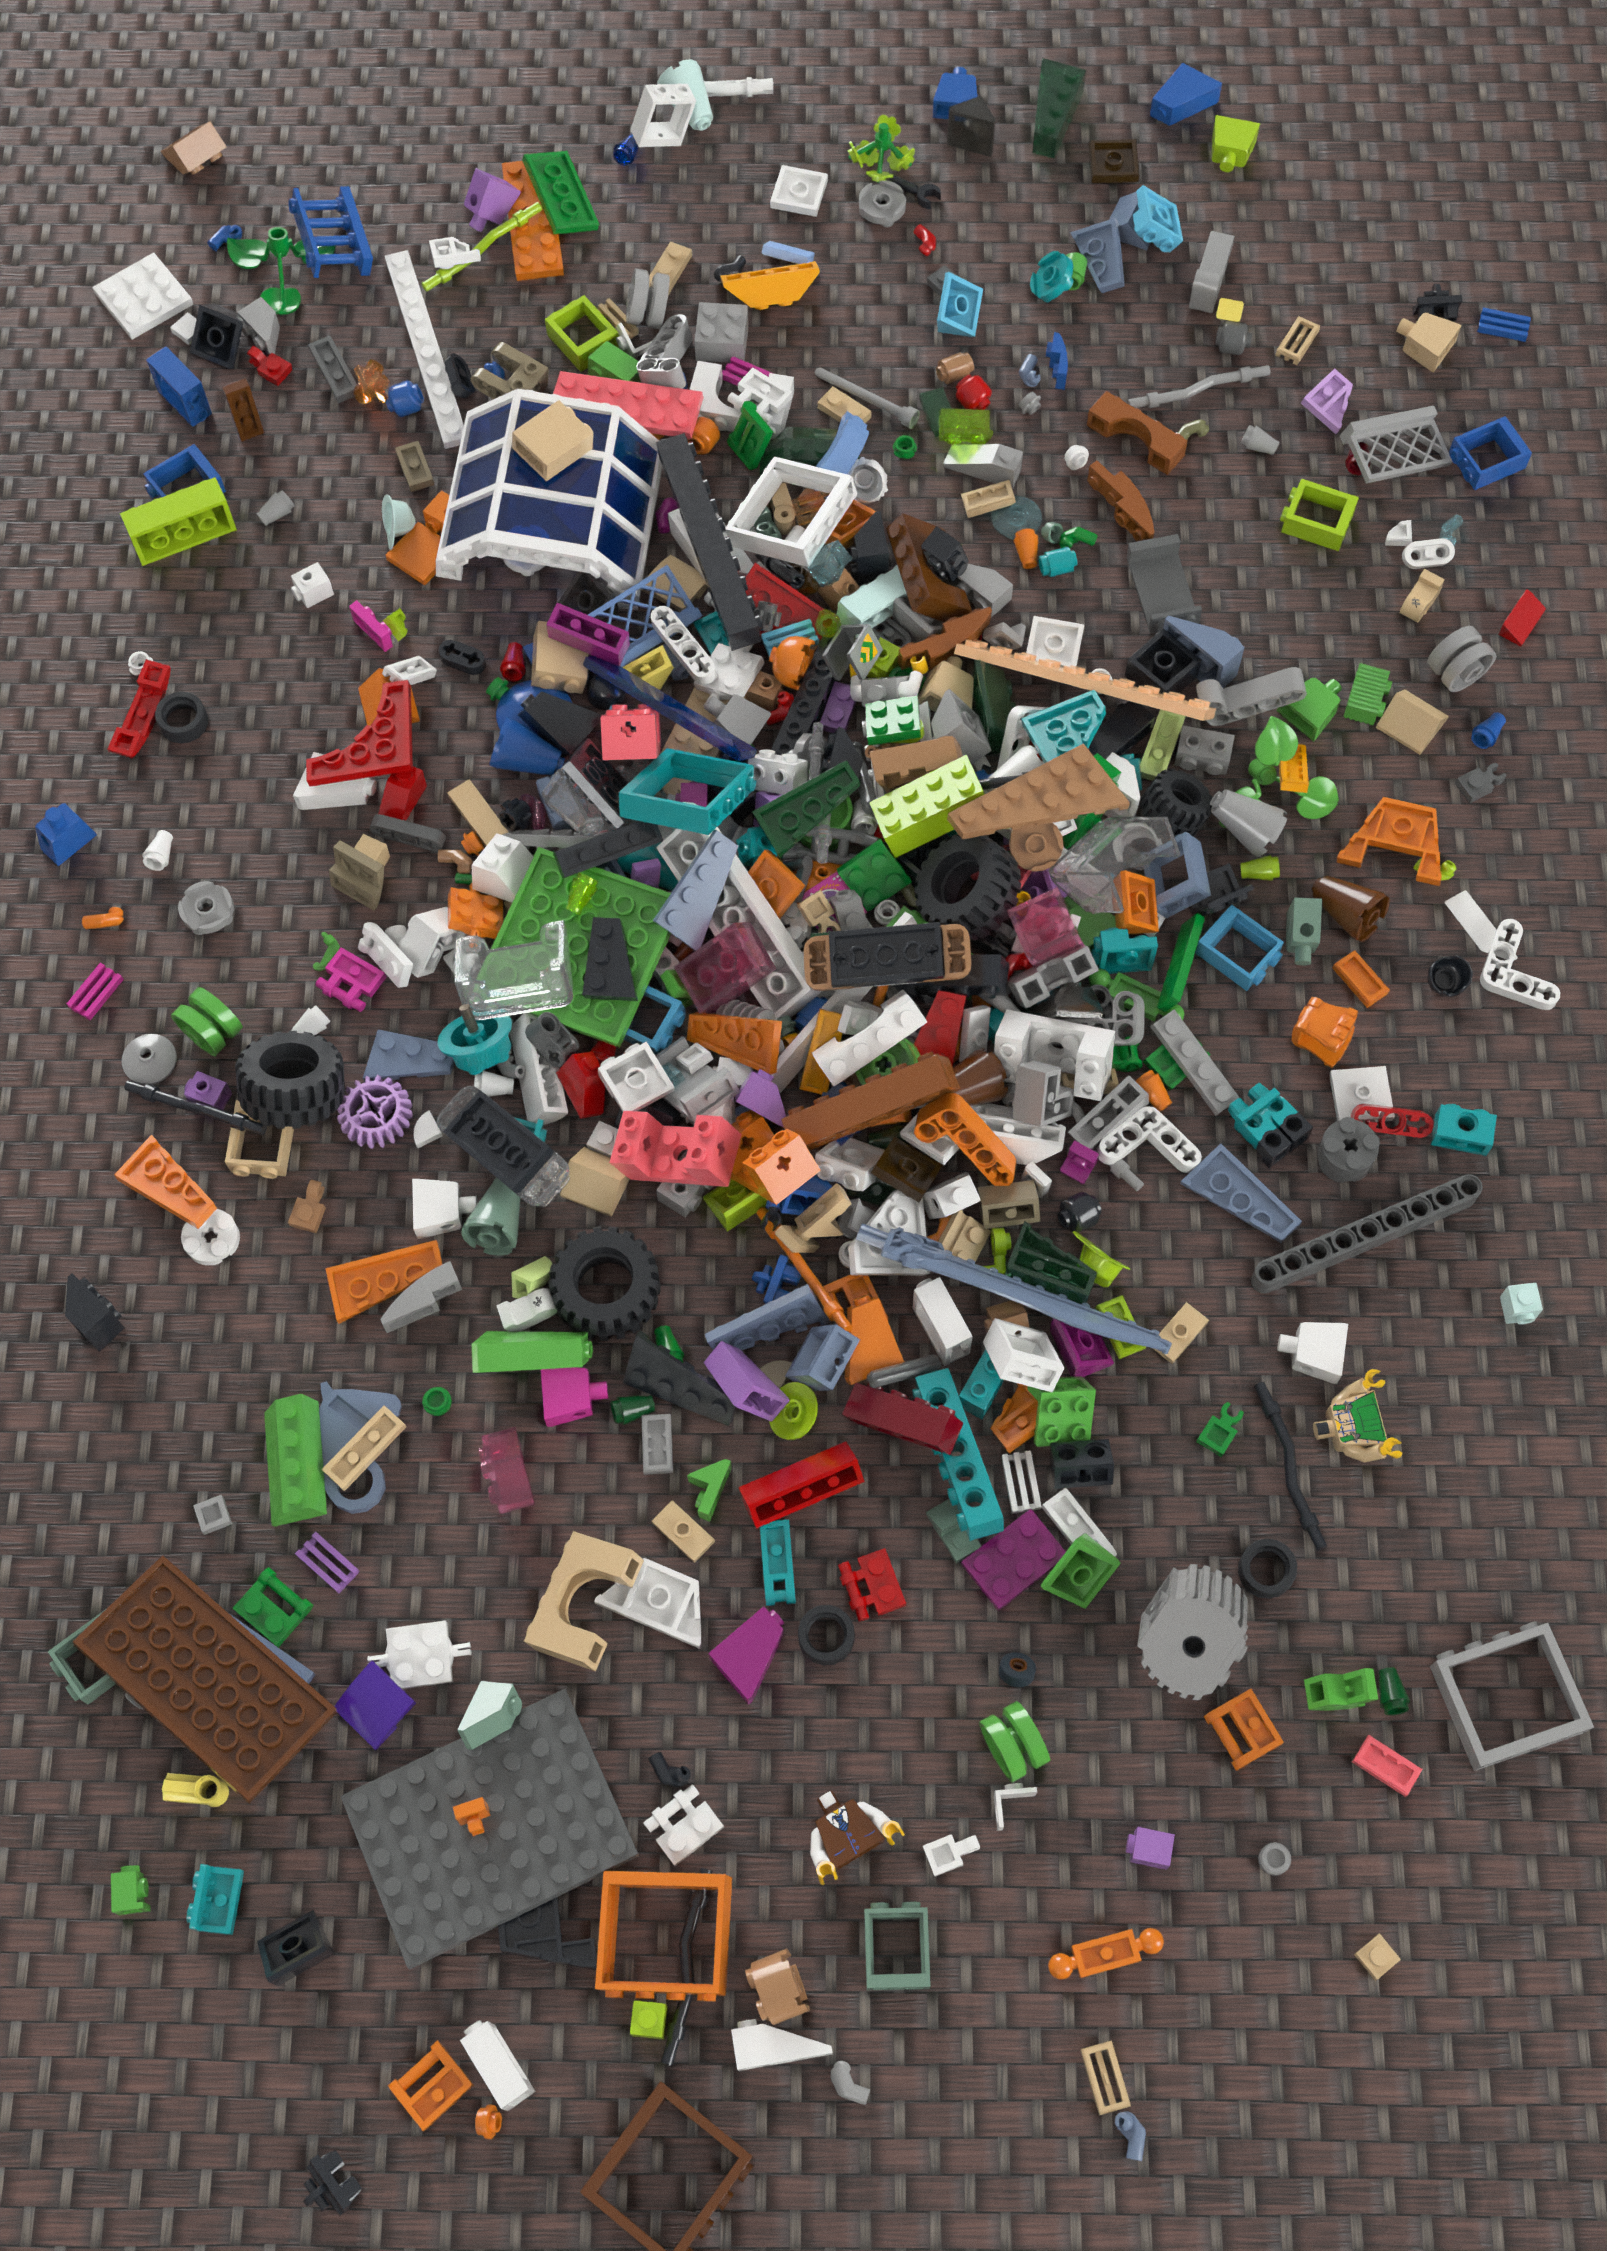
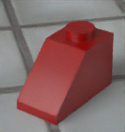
M413 766L412 771L391 774L385 785L378 814L406 821L427 787L423 770Z
M593 1051L572 1054L556 1072L580 1119L599 1116L604 1113L605 1085L598 1075V1068L601 1066Z

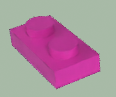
M357 600L352 603L349 608L353 621L384 652L392 648L393 644L390 637L392 632L384 622L379 623L376 620L375 614L368 606L363 607Z

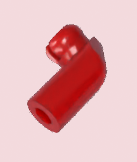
M919 224L914 229V235L923 242L919 246V251L925 256H929L932 250L936 249V237L922 224Z
M782 691L778 694V707L770 711L771 716L766 722L769 726L785 720L794 700L791 693Z

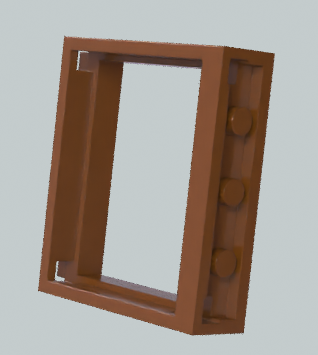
M660 2081L580 2193L649 2251H667L599 2194L601 2188L667 2099L739 2158L673 2250L694 2251L690 2247L697 2236L702 2239L706 2236L715 2223L710 2217L717 2208L723 2211L734 2196L730 2189L737 2179L743 2183L754 2167L750 2163L754 2156Z

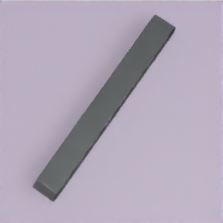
M1463 1175L1258 1263L1251 1277L1252 1287L1259 1293H1270L1469 1208L1481 1194L1483 1189L1482 1182L1474 1175ZM1461 1188L1470 1189L1473 1195L1465 1194ZM1436 1198L1444 1199L1448 1205L1439 1204ZM1411 1209L1420 1210L1423 1216H1416ZM1386 1220H1394L1398 1227L1390 1226ZM1361 1230L1370 1231L1373 1237H1365ZM1336 1241L1345 1242L1348 1248H1340ZM1310 1252H1319L1323 1259L1313 1258ZM1285 1262L1294 1263L1298 1269H1288L1285 1266ZM1259 1274H1269L1272 1277V1281L1263 1280Z

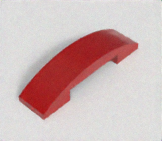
M145 660L136 681L139 688L122 728L117 727L107 749L109 752L134 758L142 748L156 722L155 710L157 705L166 694L171 672L169 665Z

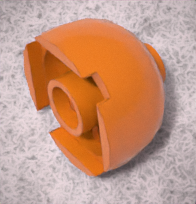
M791 636L784 639L778 648H772L769 662L773 663L772 672L781 684L795 690L799 689L801 685L799 681L801 677L804 678L814 656L815 650L810 649L811 645H815L814 640L800 636Z

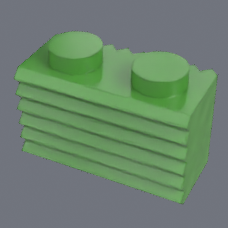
M1360 663L1343 717L1350 720L1354 719L1360 723L1364 722L1365 724L1374 725L1376 717H1382L1386 702H1383L1382 698L1383 695L1388 696L1393 681L1388 680L1390 671Z

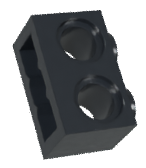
M1109 1439L1050 1443V1468L1054 1489L1113 1485L1114 1461Z

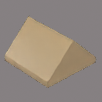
M1404 689L1395 694L1376 728L1420 755L1449 716Z
M583 1147L569 1160L560 1196L612 1217L630 1179L609 1163L611 1157Z

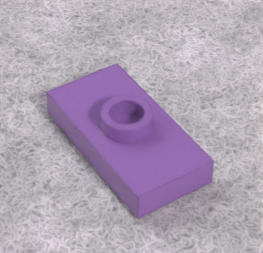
M658 858L632 863L631 879L659 889L661 864Z

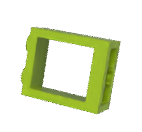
M585 295L571 301L567 306L545 318L548 337L580 372L588 368V357L606 341L619 348L616 340L619 337L618 331ZM586 315L601 333L577 347L562 329Z
M1301 479L1298 488L1293 487L1289 495L1288 502H1291L1290 507L1285 506L1280 521L1284 522L1281 532L1339 551L1354 515L1359 497ZM1301 498L1341 511L1342 514L1336 528L1295 515Z

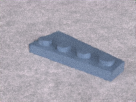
M1222 1144L1218 1145L1181 1180V1185L1280 1243L1302 1224V1221Z

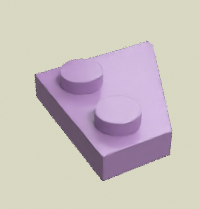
M1334 369L1303 398L1301 404L1331 431L1337 434L1342 426L1341 422L1347 408L1348 397L1350 396L1353 384Z

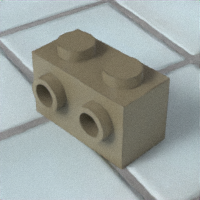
M1034 1180L1014 1182L1009 1186L990 1185L978 1187V1195L981 1200L979 1201V1211L984 1229L1040 1222L1039 1198Z

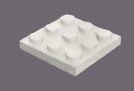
M155 253L148 255L92 287L95 295L132 340L194 305L192 298Z

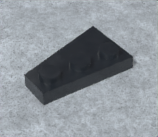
M593 917L582 995L586 999L638 1001L622 921L620 918Z

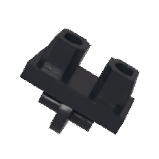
M1434 283L1431 291H1424L1423 297L1417 298L1416 306L1412 308L1413 315L1418 314L1419 319L1423 313L1432 315L1442 313L1443 319L1455 322L1458 318V309L1462 303V295H1449V290H1441V285Z
M336 2150L321 2158L317 2154L309 2161L310 2164L307 2166V2170L319 2187L316 2186L312 2178L307 2180L303 2185L309 2192V2195L303 2202L306 2207L316 2202L323 2212L330 2206L324 2197L325 2195L340 2217L348 2211L351 2202L359 2195L362 2188L353 2176H350L340 2185L337 2183L333 2175L344 2167V2162Z

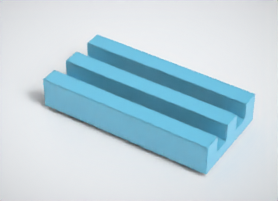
M807 619L761 634V639L768 656H770L773 647L779 646L784 639L791 636H810L808 639L814 640L815 645H819V639L815 634L814 627H812L811 620Z

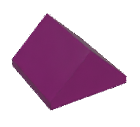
M1052 1318L1050 1332L1071 1377H1085L1114 1364L1102 1336L1072 1327Z

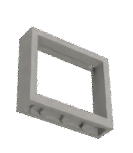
M1536 1621L1520 1627L1521 1632L1510 1635L1509 1631L1492 1636L1493 1642L1484 1645L1481 1640L1464 1646L1465 1651L1455 1654L1453 1650L1443 1652L1436 1656L1438 1660L1430 1666L1474 1771L1586 1733L1594 1728L1548 1623L1539 1626ZM1538 1638L1574 1721L1484 1752L1449 1668Z

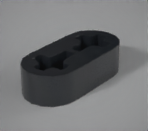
M446 640L439 646L440 659L446 666L470 675H478L485 670V657L479 649L455 640ZM475 659H478V662H474L472 665L469 663V661L473 662Z

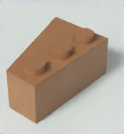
M942 736L933 740L870 751L876 782L887 793L963 757L961 746L953 736Z

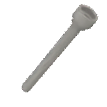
M823 368L815 370V375L818 378L897 416L902 425L910 429L916 425L920 415L919 410L911 406H904L902 408Z

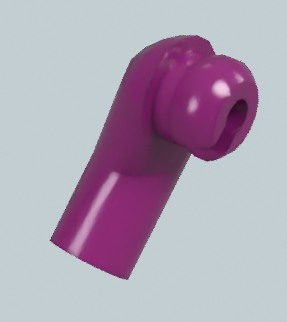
M672 497L664 499L655 513L658 531L662 534L670 531L668 513L678 509Z

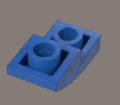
M1054 332L1053 342H1048L1046 357H1050L1049 368H1053L1052 378H1056L1055 389L1065 390L1068 369L1067 351L1060 333Z

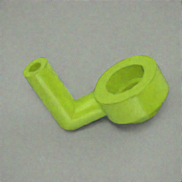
M1003 1227L992 1228L991 1248L994 1256V1265L983 1267L988 1269L991 1267L996 1268L998 1273L1004 1275L1006 1273V1251L1011 1250L1010 1233H1005Z

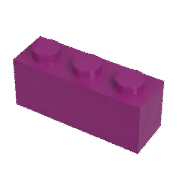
M560 603L556 604L546 624L549 638L619 667L630 646L629 632Z

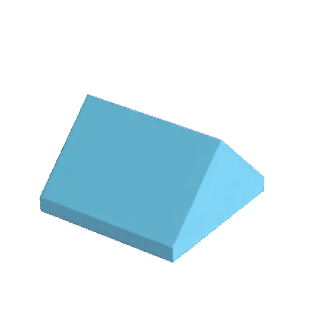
M946 272L937 317L938 332L975 337L983 288L950 272Z

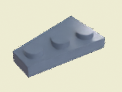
M378 1030L363 1075V1081L365 1083L366 1076L370 1077L371 1081H374L377 1074L382 1079L389 1077L392 1080L415 1075L417 1077L449 1075L452 1073L455 1062L453 1057L447 1056L440 1051L438 1041Z

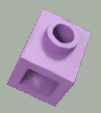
M199 1071L196 1072L193 1079L188 1080L184 1090L187 1100L206 1104L224 1110L232 1095L226 1082Z

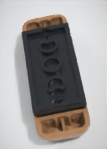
M940 922L831 931L829 935L811 937L804 945L805 980L811 989L817 991L956 980L967 976L972 965L969 933L964 926L959 924L941 925Z

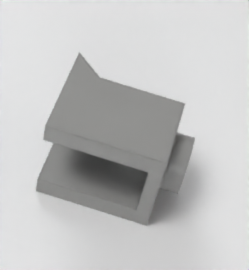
M860 1198L850 1200L852 1204L839 1216L837 1221L843 1235L852 1240L856 1238L861 1224H867L876 1213L863 1206Z

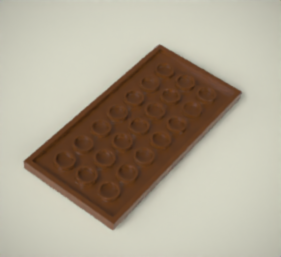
M163 1555L72 1641L79 1651L248 1804L337 1713V1709Z

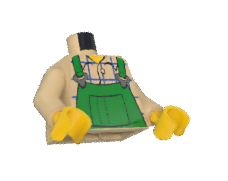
M1376 1369L1369 1370L1365 1375V1379L1361 1378L1346 1386L1332 1399L1331 1405L1326 1411L1327 1420L1313 1423L1314 1434L1317 1440L1332 1437L1334 1449L1337 1452H1343L1346 1456L1361 1462L1383 1459L1386 1455L1396 1459L1402 1456L1400 1451L1391 1452V1448L1396 1444H1401V1442L1396 1438L1387 1439L1375 1391H1369L1371 1386L1375 1388L1384 1386L1385 1380H1380L1375 1384L1372 1380L1373 1376L1381 1371Z

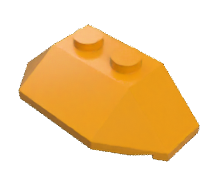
M816 261L722 275L721 282L725 289L750 308L754 307L756 310L767 309L769 305L788 306L793 303L792 301H798L820 271Z

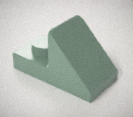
M948 1499L927 1511L926 1515L957 1564L979 1549L981 1544L978 1539L969 1541L967 1532L960 1531L956 1514H959L957 1505L952 1506Z

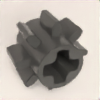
M759 601L758 607H756L753 613L755 616H760L763 631L770 632L773 629V625L779 627L782 613L777 612L778 605Z

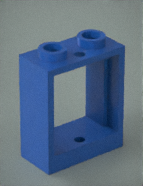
M167 347L146 359L158 392L192 427L204 421L212 414L201 381Z
M1506 416L1455 437L1449 451V456L1453 463L1459 467L1464 479L1471 484L1474 490L1525 469L1532 454ZM1495 440L1508 460L1481 471L1468 451Z
M195 444L143 473L147 482L144 487L152 499L154 497L162 498L166 496L161 488L194 468L204 480L216 477L222 492H226L221 476Z

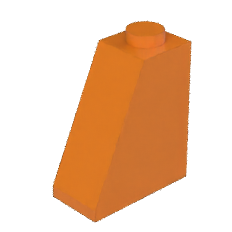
M869 1294L853 1300L854 1305L847 1308V1319L853 1326V1330L850 1333L860 1339L845 1367V1380L850 1385L867 1379V1375L873 1370L904 1362L879 1298H870Z

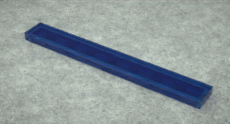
M595 656L585 657L584 667L737 761L755 757L756 748L623 667Z

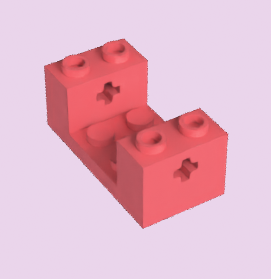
M627 704L612 705V710H607L606 715L601 716L603 760L657 759L661 752L660 708H654V704H638V709H628ZM631 726H636V730H632Z
M623 1111L609 1163L630 1180L728 1187L741 1133L722 1116L697 1115L694 1127L664 1126L648 1112ZM688 1149L686 1157L678 1161L679 1154L683 1150Z

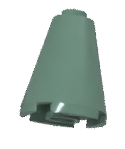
M495 1178L463 1224L461 1231L463 1239L473 1248L476 1247V1244L484 1247V1253L501 1256L512 1253L518 1240L521 1194L514 1193L498 1178Z

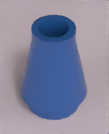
M1495 712L1491 717L1477 725L1472 731V742L1481 749L1492 747L1496 743L1503 725L1506 723L1505 717L1501 713Z

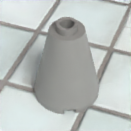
M1227 789L1222 792L1218 791L1210 802L1212 806L1211 812L1255 857H1260L1268 851L1264 847L1268 842L1275 843L1287 821V818L1283 816L1287 812L1283 809Z

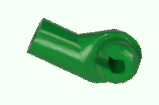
M1074 527L1060 535L1059 545L1061 548L1069 547L1071 549L1074 543L1081 541L1093 546L1098 535L1081 527Z

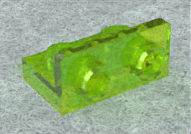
M941 408L939 411V441H947L948 444L952 445L960 444L961 442H971L972 445L988 443L993 436V430H990V410Z

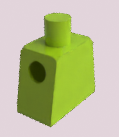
M1216 115L1212 133V161L1220 163V169L1224 172H1231L1234 166L1244 167L1256 144L1260 123Z

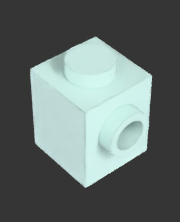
M1537 1283L1508 1286L1500 1296L1506 1324L1531 1323L1535 1321L1543 1310Z

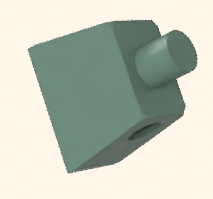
M1294 898L1286 913L1287 952L1295 953L1296 965H1310L1311 953H1314L1320 944L1322 899Z

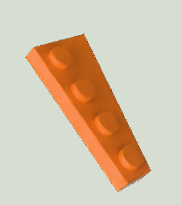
M696 1012L689 1015L687 1040L692 1043H699L706 1049L758 1071L761 1069L771 1075L777 1072L782 1021Z
M437 1240L325 1268L338 1324L404 1291L417 1279L443 1265Z

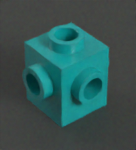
M760 827L749 828L747 833L736 840L739 860L743 866H753L764 850H770L777 857L776 852Z

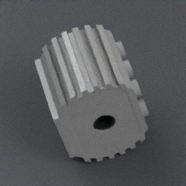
M1190 1564L1184 1570H1177L1173 1567L1141 1615L1137 1647L1143 1650L1141 1664L1144 1669L1147 1665L1149 1667L1148 1676L1152 1680L1156 1676L1158 1679L1157 1685L1161 1688L1166 1685L1168 1687L1167 1692L1174 1694L1175 1691L1180 1692L1179 1697L1185 1699L1188 1695H1193L1192 1700H1200L1203 1695L1212 1694L1217 1685L1222 1687L1230 1676L1231 1671L1228 1669L1234 1660L1240 1662L1248 1648L1245 1645L1248 1638L1246 1635L1248 1628V1600L1245 1594L1241 1598V1588L1237 1584L1233 1587L1232 1579L1228 1575L1224 1579L1221 1571L1216 1569L1214 1573L1210 1572V1567L1206 1565L1202 1569H1197L1198 1564Z

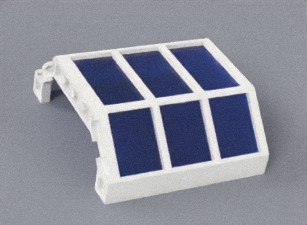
M515 389L467 411L436 557V576L462 580L463 565L468 564L470 558L477 556L480 559L485 556L590 573L595 578L601 577L607 581V587L614 592L613 598L617 597L644 578L662 473V464L656 442L659 440L619 406L586 401L580 398L563 397L557 394L540 393L533 390ZM560 400L566 407H570L580 421L590 426L594 433L593 449L551 479L545 481L512 448V432ZM638 589L635 593V602L640 601L641 589ZM631 595L627 596L624 599L630 600ZM618 602L614 605L615 607L629 609V604ZM633 606L632 609H633V610H638V607H637V606Z

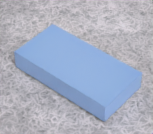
M772 241L765 243L762 248L763 255L796 264L813 262L814 252Z

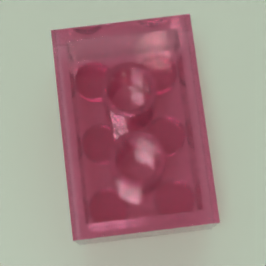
M751 922L733 923L674 966L700 1014L715 1013L721 1005L736 999L776 970Z

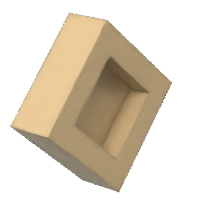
M1380 1933L1354 1954L1374 1980H1378L1401 1960Z

